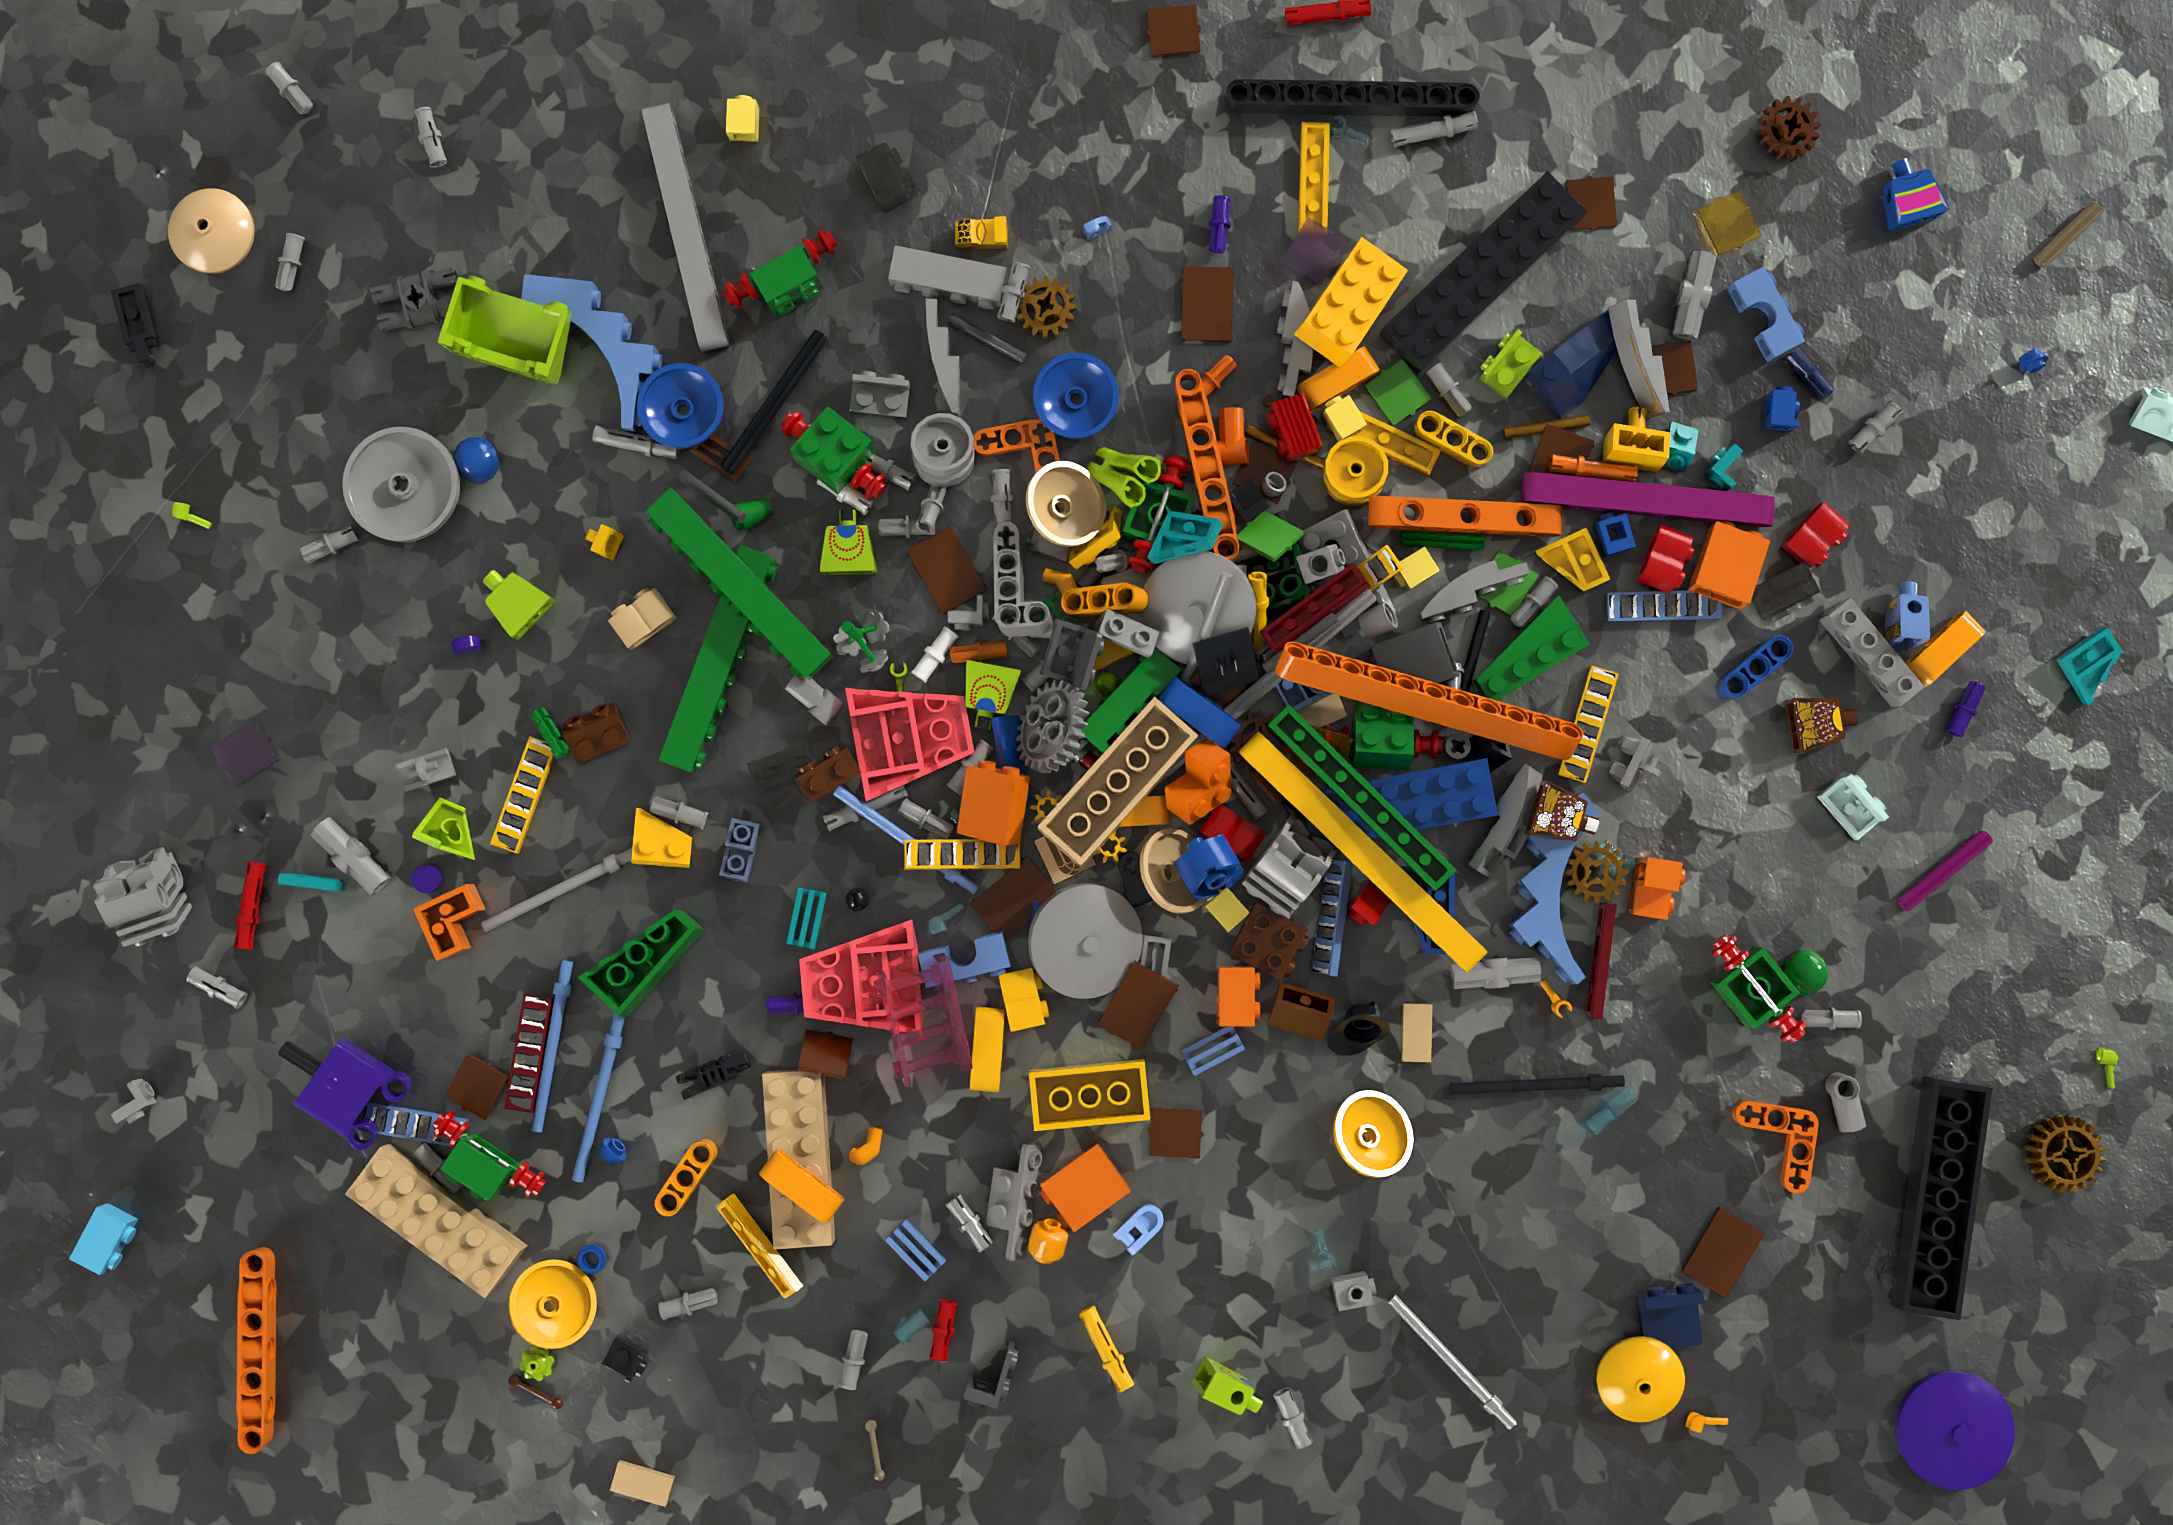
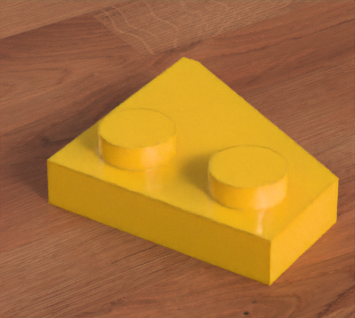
M1115 504L1108 509L1110 512L1109 518L1101 526L1097 535L1084 544L1071 547L1069 563L1076 570L1084 564L1089 565L1101 551L1106 548L1111 549L1120 540L1122 512Z
M1587 528L1535 551L1538 557L1583 592L1610 580Z
M636 808L631 863L689 868L692 837L643 809Z

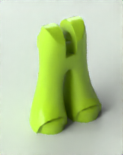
M1105 447L1099 448L1095 453V456L1103 464L1100 466L1090 462L1086 467V470L1099 483L1110 488L1130 508L1138 506L1144 501L1146 488L1137 479L1121 472L1132 474L1148 484L1156 481L1161 474V461L1155 457L1122 454Z

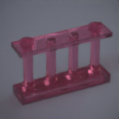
M944 952L932 955L934 965L930 966V969L888 980L882 969L876 970L878 980L874 981L877 997L883 998L896 1062H892L893 1071L896 1079H901L905 1087L911 1086L909 1073L947 1062L956 1063L962 1072L973 1069L951 964ZM932 980L935 983H939L940 992L936 993L935 997L894 1007L891 991ZM935 1008L944 1009L946 1019L942 1020L941 1024L900 1035L897 1023L898 1018ZM941 1035L950 1036L952 1046L948 1047L947 1051L906 1062L903 1046Z

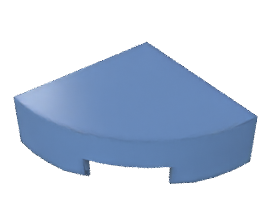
M1099 217L1083 225V233L1087 240L1091 241L1112 229V225L1107 217Z

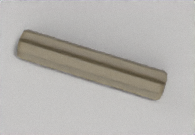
M2095 201L2085 207L2034 256L2033 261L2040 268L2048 266L2103 213V208Z

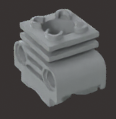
M1293 814L1278 829L1265 850L1253 863L1242 882L1248 893L1256 898L1260 897L1269 904L1275 913L1284 915L1288 919L1294 910L1298 908L1300 902L1303 903L1320 882L1338 850L1328 839L1317 835L1312 840L1308 839L1307 837L1311 831L1302 820Z
M163 847L149 851L146 855L139 858V865L136 864L135 860L120 861L108 865L104 870L103 878L96 880L93 884L98 895L94 902L104 922L111 928L120 925L116 934L118 937L125 935L121 941L123 947L131 944L141 946L149 942L151 937L160 934L162 937H166L176 933L192 908L190 902L183 905L187 899L185 892L178 895L183 887V878L172 852L166 854Z

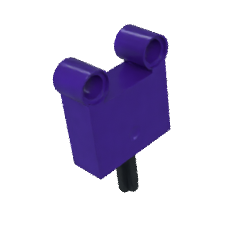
M344 1037L336 1043L324 1062L316 1059L290 1041H286L278 1052L280 1057L312 1077L294 1105L347 1138L349 1144L357 1150L369 1148L378 1136V1126L373 1120H356L378 1087L382 1086L383 1096L391 1102L403 1100L412 1087L411 1077L407 1073L393 1070ZM390 1081H401L404 1085V1091L400 1093L394 1092L390 1088ZM356 1129H367L370 1133V1139H359L356 1135Z

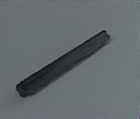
M813 331L725 457L721 467L726 472L732 475L735 474L825 345L827 337L821 331Z

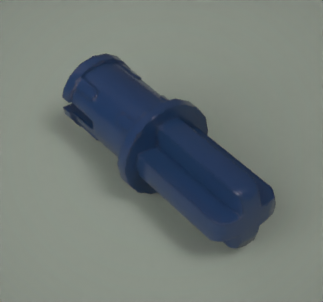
M1799 347L1784 359L1801 377L1800 381H1805L1820 399L1827 398L1834 391V387L1819 372V366H1815Z

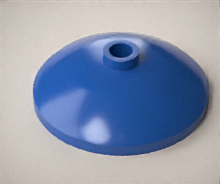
M1068 353L1054 358L1043 367L1034 384L1033 402L1039 419L1050 431L1065 438L1082 439L1099 433L1111 422L1118 407L1119 390L1112 371L1101 360L1088 354ZM1074 395L1081 397L1082 400L1079 404L1071 402V398Z
M687 363L666 365L653 372L643 383L637 399L638 417L648 435L664 446L678 449L697 446L710 438L720 425L724 411L722 392L714 378L702 368ZM681 407H688V412L685 415L679 414Z

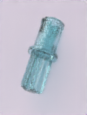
M1626 1087L1608 1103L1603 1102V1107L1584 1123L1597 1136L1614 1120H1620L1619 1116L1638 1101L1637 1095L1629 1087Z

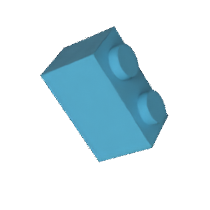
M109 1203L96 1207L69 1259L98 1275L115 1270L122 1260L123 1255L120 1253L124 1245H127L136 1233L134 1226L138 1219Z

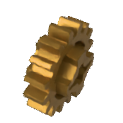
M1044 276L1041 283H1039L1036 277L1033 278L1032 287L1025 284V296L1023 299L1021 298L1022 303L1019 304L1017 310L1022 313L1016 316L1018 322L1025 321L1022 326L1023 330L1027 331L1031 328L1032 337L1034 338L1039 332L1043 333L1044 340H1047L1048 333L1051 332L1057 338L1060 328L1067 332L1068 326L1066 321L1074 322L1075 318L1070 312L1076 311V305L1070 304L1075 299L1074 293L1066 294L1069 286L1065 284L1060 287L1059 278H1055L1053 283H1050L1048 276ZM1046 290L1045 293L1035 295L1038 291ZM1057 295L1062 298L1065 309L1057 304ZM1050 299V309H1047L1041 317V306H1045ZM1027 307L1034 311V321L1029 317L1026 310ZM1052 320L1057 321L1054 324L1045 325L1047 322H1050Z
M1595 841L1594 848H1590L1587 843H1584V851L1581 853L1575 849L1573 852L1577 858L1575 860L1568 859L1567 861L1570 865H1573L1572 869L1565 871V874L1572 875L1573 877L1567 884L1568 886H1577L1574 891L1575 895L1581 892L1585 893L1584 901L1586 902L1590 896L1594 897L1595 903L1600 902L1601 896H1604L1609 902L1611 901V892L1617 895L1621 894L1617 888L1619 884L1627 885V882L1622 879V875L1629 874V871L1622 869L1621 866L1627 860H1619L1617 858L1620 853L1619 849L1613 853L1610 852L1609 843L1604 848H1600L1599 841ZM1603 853L1606 856L1601 861H1593L1587 855ZM1607 862V865L1604 867L1605 869L1602 871L1604 878L1596 877L1594 880L1591 879L1587 882L1592 874L1590 867L1592 865L1599 867ZM1579 863L1585 868V877L1581 881H1579L1577 874ZM1613 863H1615L1617 868L1615 882L1609 877V867ZM1592 884H1602L1607 890L1594 892L1588 890V888Z

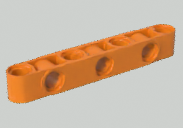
M1184 369L1177 374L1175 395L1201 516L1220 519L1223 526L1211 552L1219 554V546L1229 545L1233 549V554L1225 558L1234 563L1239 552V542L1208 401L1204 394L1200 375L1195 370ZM1185 380H1190L1196 387L1192 390H1184L1180 384ZM1196 435H1204L1208 442L1205 445H1197L1194 443L1193 438ZM1214 489L1220 493L1221 497L1216 501H1211L1206 498L1205 493L1208 490Z
M1373 496L1369 497L1368 527L1555 537L1562 535V506ZM1405 507H1409L1414 511L1415 518L1413 521L1405 517ZM1461 510H1466L1470 514L1469 524L1462 521L1460 517ZM1517 513L1525 516V526L1518 524L1516 519Z
M258 1247L245 1253L240 1259L236 1413L238 1420V1446L247 1454L257 1453L270 1444L274 1434L276 1281L275 1256L272 1250L267 1247ZM254 1255L262 1260L261 1269L253 1264ZM253 1314H257L261 1318L262 1323L260 1327L253 1323ZM252 1373L260 1376V1385L253 1382ZM251 1432H256L260 1436V1444L252 1440Z

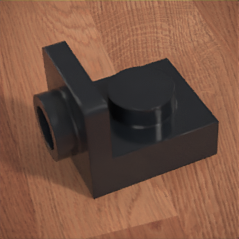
M617 1336L602 1364L626 1377L624 1381L630 1383L634 1377L640 1378L648 1364V1362L644 1361L648 1352Z

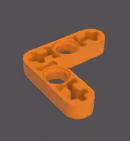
M1039 418L981 429L973 436L975 452L984 457L1031 448L1035 472L1042 468L1038 462V458L1042 453H1051L1055 458L1054 462L1060 461L1055 434L1050 430L1045 434L1046 445L1052 443L1053 446H1043L1035 450V445H1041L1039 436L1033 435V432L1037 431V426L1042 425L1045 430L1048 429ZM1010 430H1016L1021 434V440L1016 445H1010L1005 441V435ZM1001 432L1002 448H998V442L989 444L988 450H984L980 445L977 446V443L981 442L982 436H987L988 440L997 439L995 433Z
M1751 1100L1738 1101L1732 1109V1116L1738 1124L1750 1128L1787 1133L1780 1181L1787 1191L1795 1194L1805 1192L1810 1185L1819 1126L1817 1116L1813 1112L1800 1108ZM1747 1106H1749L1750 1111L1761 1113V1124H1758L1760 1119L1757 1117H1747V1121H1745V1117L1740 1115V1111L1746 1110ZM1773 1110H1779L1782 1114V1122L1777 1126H1772L1768 1122V1115ZM1804 1115L1810 1121V1125L1804 1126L1803 1130L1802 1126L1789 1123L1790 1117L1801 1120L1804 1118ZM1798 1143H1803L1807 1149V1153L1802 1159H1796L1792 1154L1793 1147ZM1791 1162L1804 1165V1169L1799 1167L1797 1169V1176L1802 1178L1801 1183H1796L1795 1187H1793V1183L1789 1182V1177H1794L1796 1173V1168L1790 1166Z

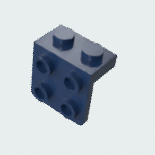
M1678 1284L1676 1288L1672 1289L1650 1287L1645 1292H1637L1642 1336L1657 1339L1668 1345L1671 1349L1698 1346L1702 1343L1698 1304H1705L1703 1291L1693 1284Z

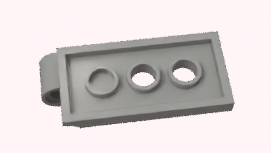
M1344 509L1303 530L1304 535L1298 540L1304 554L1327 546L1331 539L1336 540L1344 554L1345 566H1349L1351 563L1358 566L1370 557L1348 509ZM1321 556L1319 566L1321 569L1326 570L1328 561L1324 556ZM1335 575L1317 581L1319 587ZM1383 584L1372 591L1376 596V601L1341 630L1345 637L1362 630L1366 637L1372 640L1398 627L1396 611Z

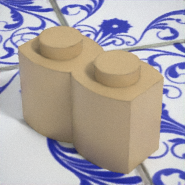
M647 587L634 596L636 600L631 605H620L611 612L613 617L608 622L631 651L678 618L656 588L650 590Z

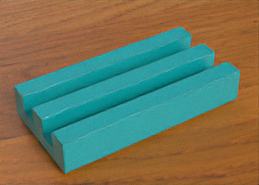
M281 873L278 876V884L344 891L345 881L343 879L296 873Z
M798 887L786 944L816 949L827 893ZM806 894L808 899L798 940L795 939L803 896ZM816 896L820 898L811 940L807 942L805 939L814 897Z

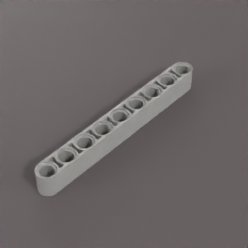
M669 102L642 109V115L701 352L730 346L672 106Z

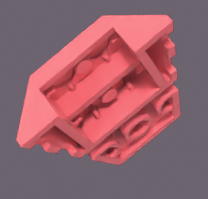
M845 688L858 765L862 772L860 776L866 802L974 753L964 696Z
M909 920L799 959L804 1017L922 1036L923 996L918 958L919 952L913 921Z

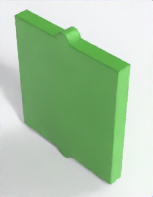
M1403 359L1387 370L1382 369L1379 376L1364 386L1392 426H1395L1409 415L1414 416L1417 409L1432 399Z
M1263 511L1252 522L1246 523L1247 526L1237 534L1239 544L1275 562L1287 550L1292 549V545L1304 535V532L1286 521Z
M1500 550L1493 558L1496 561L1498 571L1522 563L1521 560L1516 561ZM1529 569L1530 573L1523 577V583L1511 587L1504 583L1497 585V591L1482 596H1480L1479 591L1475 592V594L1488 602L1491 608L1496 607L1511 617L1524 600V596L1528 594L1539 575Z

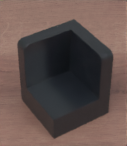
M1248 479L1229 493L1230 501L1246 523L1270 507L1251 479Z
M1473 735L1469 738L1471 748L1465 757L1466 762L1487 758L1491 773L1512 759L1509 744L1478 735Z

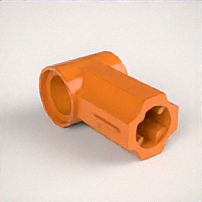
M1227 407L1218 410L1220 440L1217 441L1222 466L1248 464L1249 447L1247 438H1245L1243 408Z

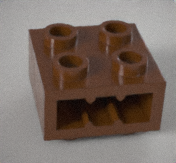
M1254 902L1250 914L1247 915L1228 953L1281 981L1283 976L1288 978L1293 971L1296 962L1292 961L1297 950L1303 951L1309 939V936L1305 935L1308 929Z

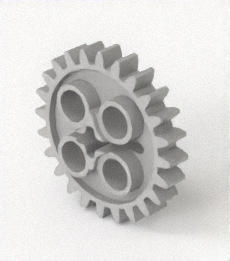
M1053 680L1052 684L1046 682L1044 689L1039 687L1037 689L1038 696H1030L1031 705H1024L1027 712L1019 717L1023 723L1017 727L1021 734L1016 738V741L1021 742L1016 750L1022 753L1020 760L1025 761V766L1041 773H1050L1051 769L1058 771L1059 764L1066 766V757L1073 759L1074 754L1072 750L1080 748L1078 739L1085 738V734L1081 731L1082 728L1088 726V723L1083 721L1089 714L1088 711L1083 710L1088 704L1087 701L1082 700L1085 694L1080 692L1078 687L1063 680L1061 682Z

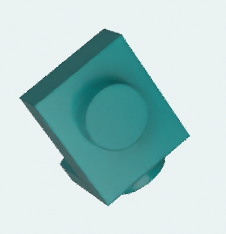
M1671 421L1667 432H1670L1669 459L1663 466L1682 472L1686 471L1695 455L1699 429Z
M1736 444L1727 449L1724 446L1721 447L1711 458L1714 463L1705 472L1710 477L1708 479L1710 484L1718 490L1728 491L1736 485V482L1725 473V470L1743 452Z

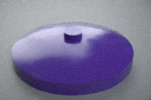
M1948 1370L1936 1372L1919 1380L1903 1397L1895 1420L1897 1445L1908 1466L1929 1483L1945 1489L1965 1490L1988 1482L2004 1467L2014 1444V1420L2006 1400L1991 1384L1980 1377L1963 1371Z

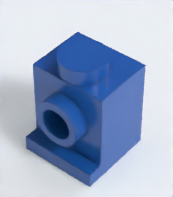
M1778 386L1776 390L1774 389L1766 395L1763 429L1791 432L1799 427L1800 421L1794 420V418H1797L1800 408L1799 401H1796L1797 392L1793 391L1794 388Z
M1616 511L1600 516L1601 521L1594 524L1602 550V558L1626 552L1636 547L1627 514L1617 516ZM1608 530L1615 531V539L1609 538Z

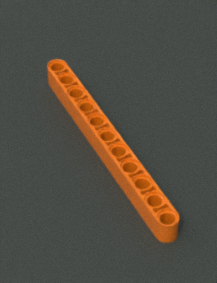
M1297 642L1285 644L1275 667V672L1278 676L1291 682L1561 760H1569L1583 737L1582 729L1569 721Z

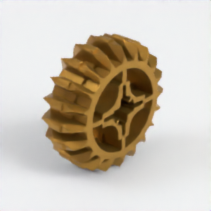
M2055 1114L2053 1115V1120L2050 1118L2042 1119L2044 1127L2037 1124L2033 1126L2037 1134H2028L2027 1138L2032 1140V1144L2023 1147L2031 1152V1155L2026 1156L2024 1159L2026 1162L2033 1163L2027 1170L2030 1173L2036 1174L2035 1180L2037 1182H2044L2045 1188L2050 1190L2055 1188L2060 1193H2064L2066 1189L2068 1192L2075 1193L2077 1186L2083 1190L2087 1189L2086 1180L2092 1183L2097 1182L2093 1173L2103 1172L2101 1167H2098V1163L2107 1160L2105 1157L2099 1156V1152L2104 1151L2106 1148L2104 1145L2097 1144L2102 1137L2100 1134H2093L2095 1130L2093 1125H2085V1119L2079 1117L2075 1119L2070 1114H2066L2064 1118L2062 1115ZM2068 1130H2071L2079 1137L2083 1146L2073 1144L2072 1138L2068 1136ZM2052 1139V1144H2051V1146L2047 1149V1146H2048L2050 1140ZM2064 1149L2072 1150L2067 1153V1156L2064 1155L2065 1158L2058 1157L2062 1155L2063 1151L2066 1152ZM2082 1159L2080 1166L2077 1168L2079 1160ZM2047 1161L2056 1162L2062 1176L2055 1175L2049 1168Z

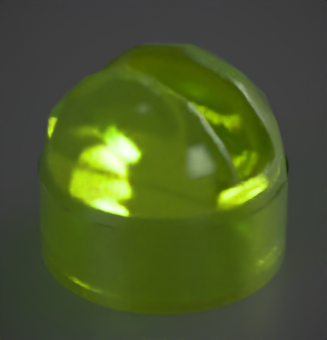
M1103 672L1096 679V687L1103 696H1106L1116 688L1120 679L1110 672Z

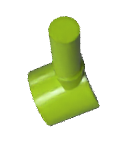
M179 502L173 503L172 515L175 518L196 523L207 529L211 528V522L189 514L190 505Z
M904 662V671L901 674L894 673V663L890 666V672L895 679L897 692H904V679L908 676V669Z
M2097 1048L2096 1062L2098 1064H2105L2107 1088L2114 1089L2113 1070L2118 1062V1055L2108 1048Z

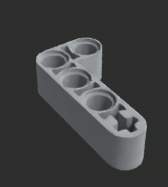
M1011 522L1000 523L996 526L993 533L994 612L996 623L1002 634L1009 637L1046 634L1053 625L1048 607L1039 601L1024 602L1023 541L1019 530ZM1008 536H1011L1009 537L1010 549H1007L1005 544ZM1007 562L1015 563L1014 567L1009 570L1002 569L1003 565ZM1007 589L1016 590L1010 597L1003 596ZM1035 615H1045L1041 622H1032V618ZM1008 616L1016 617L1012 624L1003 623L1004 619Z

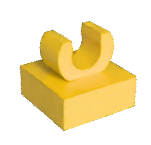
M601 524L598 532L589 529L585 540L593 543L591 551L614 561L624 534Z

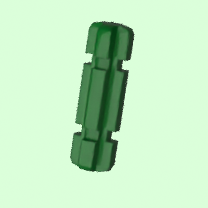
M540 707L532 711L531 719L539 727L538 730L548 747H551L554 757L560 759L568 755L569 747L565 740L561 739L562 736L552 719H549L546 709Z

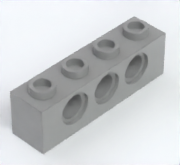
M1852 598L1840 601L1819 618L1823 626L1891 707L1905 704L1924 688V685Z

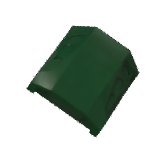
M1294 543L1292 549L1287 550L1275 562L1266 557L1252 561L1250 559L1245 560L1247 578L1252 572H1263L1267 575L1266 592L1269 597V606L1266 610L1267 619H1278L1311 594L1309 585L1304 582L1296 558L1302 555L1298 543Z

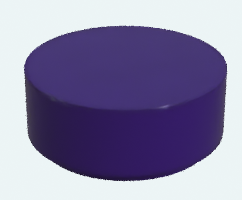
M463 636L451 642L453 653L458 655L470 654L482 649L481 640L478 636Z
M421 865L412 874V884L421 893H433L441 887L443 882L441 871L434 865Z

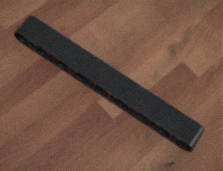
M1236 79L1227 86L1225 105L1234 113L1444 116L1449 114L1450 116H1457L1474 111L1479 101L1480 93L1478 88L1471 83ZM1237 91L1242 92L1246 98L1242 101H1237L1232 98L1231 94ZM1263 92H1269L1273 95L1274 99L1264 101L1259 95ZM1298 93L1302 100L1298 102L1291 101L1288 94ZM1326 93L1330 97V101L1321 102L1317 99L1316 95ZM1349 93L1355 94L1359 101L1351 103L1346 100L1345 95ZM1375 94H1382L1386 97L1387 101L1385 103H1378L1374 100L1373 96ZM1409 94L1413 96L1415 102L1408 104L1403 101L1401 96ZM1439 95L1443 99V103H1433L1430 96ZM1461 95L1468 96L1472 103L1468 105L1463 104L1458 97Z

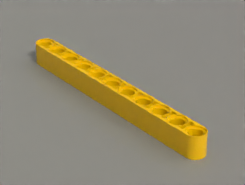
M1259 731L1238 751L1255 770L1466 973H1469L1488 953L1481 944Z

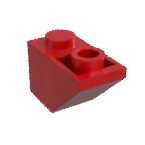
M1366 880L1347 903V908L1350 910L1348 916L1360 926H1365L1366 924L1374 926L1391 900L1371 880Z

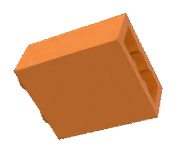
M1716 521L1707 529L1687 591L1698 593L1742 610L1751 602L1770 540L1762 538V534L1750 530L1745 532L1737 529L1731 522Z
M979 760L978 765H967L957 833L1002 846L1020 844L1030 776L1020 774V769L1015 767L1003 766L1002 769L996 768V763L991 761Z
M1097 1141L1043 1179L1040 1183L1043 1189L1039 1191L1048 1205L1053 1203L1059 1211L1056 1217L1065 1229L1070 1227L1073 1232H1076L1131 1192L1130 1187Z

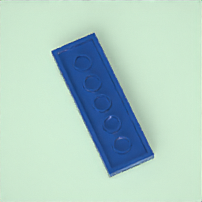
M1487 758L1367 781L1416 830L1498 815ZM1330 788L1320 789L1370 839L1378 837Z

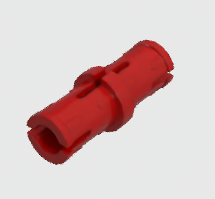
M939 1300L936 1324L932 1326L934 1335L929 1358L932 1360L947 1361L951 1336H954L955 1332L953 1324L958 1304L955 1301Z

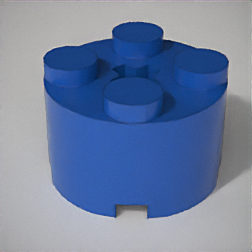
M1223 834L1206 840L1199 837L1190 841L1187 845L1188 850L1174 862V866L1190 893L1197 900H1205L1219 895L1217 889L1224 885L1229 889L1243 875L1241 863Z

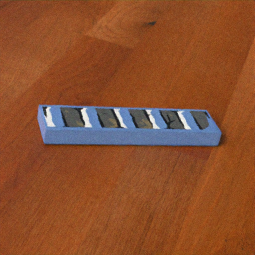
M1663 591L1613 592L1605 594L1606 622L1712 620L1723 618L1722 602L1692 591H1671L1669 594Z
M1332 859L1328 870L1324 873L1310 971L1312 973L1337 976L1353 868V863L1350 861Z
M368 1101L356 1118V1120H373L378 1126V1134L445 1146L450 1144V1139L445 1135L439 1138L434 1136L436 1129L433 1128V1124L441 1115L439 1113ZM456 1116L454 1118L459 1124L469 1123L470 1120ZM364 1128L356 1129L359 1131L369 1132L367 1129Z

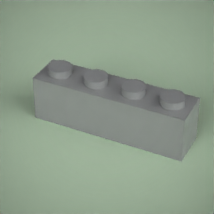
M895 245L888 280L890 286H894V290L910 293L911 290L921 291L923 296L929 298H938L941 295L950 297L949 300L955 303L966 304V301L977 302V306L981 308L994 309V306H1001L1004 295L1002 289L1006 285L1008 272L1007 267Z

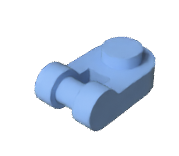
M1143 1205L1122 1223L1112 1235L1118 1241L1121 1239L1127 1246L1126 1250L1133 1256L1161 1229L1164 1221L1163 1214L1155 1205ZM1134 1226L1142 1233L1137 1238L1129 1232Z

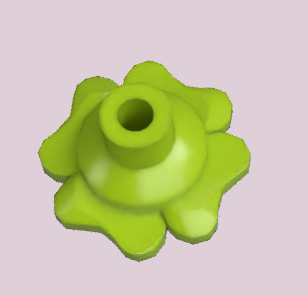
M532 1346L529 1351L522 1353V1362L519 1365V1369L525 1371L524 1377L526 1379L534 1378L537 1381H541L544 1375H551V1366L554 1358L548 1356L549 1349H540Z

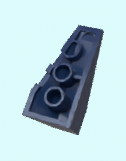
M1609 310L1605 311L1554 350L1525 375L1526 379L1559 419L1564 418L1584 402L1617 350Z

